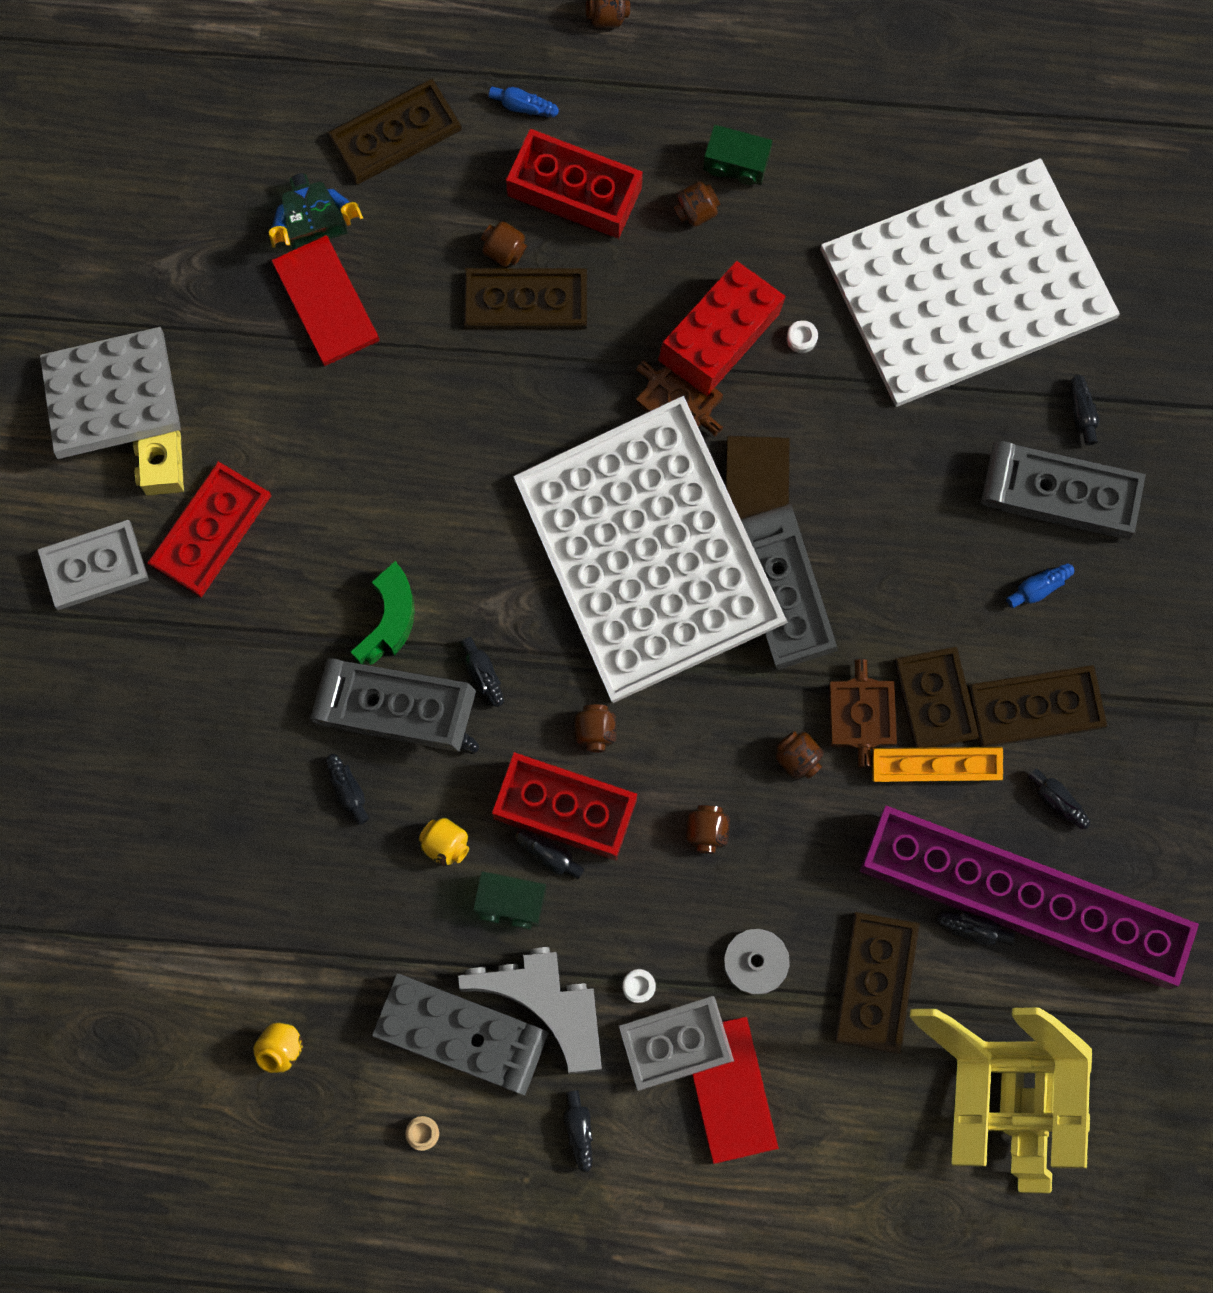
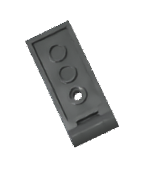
M996 441L992 445L981 503L990 508L1001 509L1003 512L1129 540L1135 533L1146 474L1022 447L1010 442ZM1040 485H1046L1049 490H1043Z
M791 503L741 519L788 622L765 633L777 670L837 652V644ZM778 566L785 568L781 574H775L773 571Z
M328 658L310 721L321 726H335L338 730L460 752L476 690L466 682Z
M397 973L372 1036L525 1096L549 1032ZM476 1035H481L484 1038V1043L480 1047H475L472 1044V1040Z

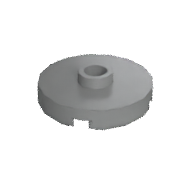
M749 929L736 935L728 945L724 956L725 973L730 982L740 991L750 995H763L777 989L786 978L790 966L789 952L783 941L774 933L763 929ZM753 956H760L762 958L763 965L761 967H754L752 965L751 958Z

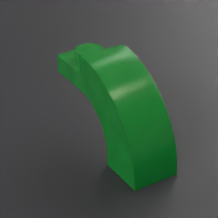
M396 561L372 581L375 591L384 601V614L378 627L351 651L354 660L358 664H374L384 654L383 649L385 647L395 656L405 644L411 632L415 614L414 599L407 577Z

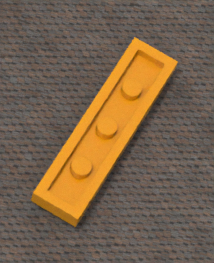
M872 748V780L874 782L1003 780V748Z

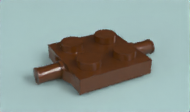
M645 360L638 365L636 371L649 380L646 389L636 398V404L648 413L684 396L698 428L703 426L714 437L722 431L723 426L710 417L712 410L723 399V394L716 388L706 396L668 367L657 372Z
M861 659L854 660L855 678L848 681L829 683L831 747L858 749V768H864V766L865 768L872 767V748L896 746L897 744L894 681H877L868 678V660L862 659V661Z

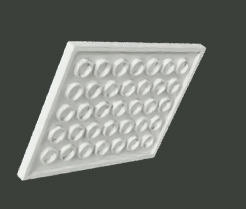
M1041 158L821 244L820 248L895 407L1117 319L1120 314Z
M684 396L513 476L613 703L788 623Z

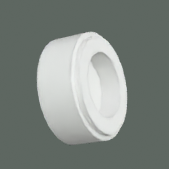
M797 321L788 329L787 344L797 353H807L815 347L818 332L812 323Z
M633 970L623 980V993L633 1003H645L652 998L655 992V980L645 970Z

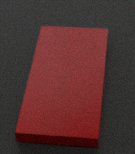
M327 235L272 260L324 366L380 341Z
M218 461L148 561L149 566L202 598L272 496L271 493Z
M747 1017L722 1022L734 1062L692 1074L713 1164L779 1149Z

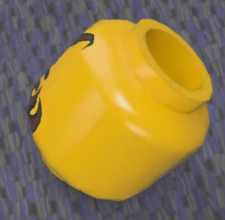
M447 818L437 821L431 820L419 837V841L422 842L421 851L443 867L450 866L454 862L460 863L469 851V847L466 845L468 834Z
M272 1023L266 1027L256 1041L253 1048L254 1056L258 1065L263 1070L270 1073L285 1072L292 1067L301 1054L303 1040L293 1026L284 1023Z

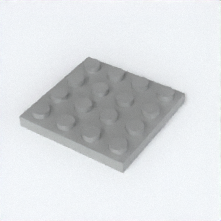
M161 327L40 355L53 450L57 459L181 430L166 343Z

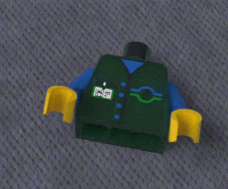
M300 173L290 178L292 191L282 195L283 204L279 205L276 209L272 228L269 230V237L272 248H275V244L278 242H285L286 246L291 244L292 250H295L326 235L330 240L348 234L346 225H351L350 220L355 217H359L361 220L363 216L356 202H350L334 189H327L323 182L310 184L307 175Z

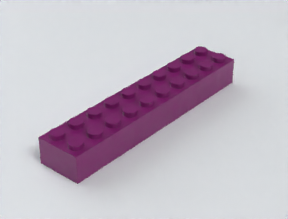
M887 805L880 813L859 871L971 915L990 919L1005 928L1168 990L1180 985L1199 926L1198 923Z

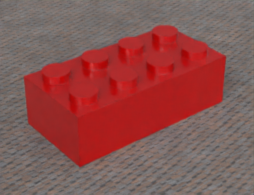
M530 129L506 179L507 195L619 239L642 189L643 171Z
M736 261L663 341L658 361L708 396L779 316L786 296Z
M514 752L492 815L496 821L616 861L637 802L638 794Z

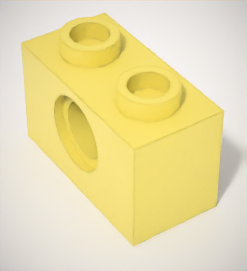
M180 431L133 441L135 456H139V467H135L136 485L141 486L146 495L184 492ZM164 455L161 463L151 464V460L155 456Z

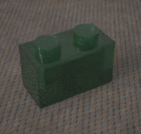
M482 871L473 910L475 914L480 915L479 920L499 924V919L512 921V927L531 930L532 925L539 927L547 886L543 883Z

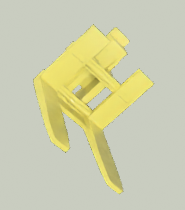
M1037 1007L1012 1008V1017L1035 1040L1032 1042H986L953 1018L936 1009H910V1018L957 1059L952 1147L953 1166H986L989 1130L1004 1131L1009 1136H1012L1011 1173L1018 1178V1191L1021 1193H1051L1052 1173L1046 1169L1049 1132H1052V1168H1087L1092 1049L1079 1036L1054 1016ZM991 1072L1002 1073L1000 1113H989ZM1024 1073H1035V1088H1024Z

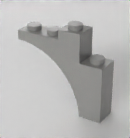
M549 947L530 949V955H523L525 969H518V964H507L498 966V972L486 973L485 968L480 967L466 969V975L458 976L461 992L476 991L501 995L514 1000L536 1014L547 1025L560 1044L568 1065L569 1074L602 1071L594 989H587L586 984L582 983L567 985V991L561 992L557 953L550 952Z

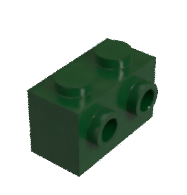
M714 124L704 157L703 170L716 177L727 176L738 179L739 182L746 185H761L771 154L773 140Z

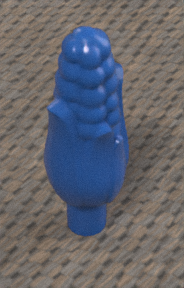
M493 86L490 88L489 98L501 101L502 105L510 111L552 118L558 115L559 109L556 104L550 101L547 102L545 99L537 97L536 94H530L517 87H508L506 90Z
M1060 565L1052 570L1047 569L1038 575L1027 578L1018 587L1016 593L1006 598L1008 605L1013 609L1023 602L1032 604L1041 601L1054 590L1065 585V580L1069 579L1075 572L1073 565Z

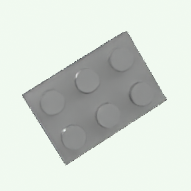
M129 520L38 549L54 606L57 610L149 580L133 527Z
M714 996L619 1026L638 1091L734 1062Z

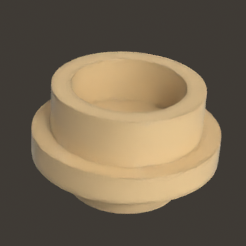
M416 1117L410 1121L406 1128V1140L416 1150H428L438 1141V1125L429 1117Z

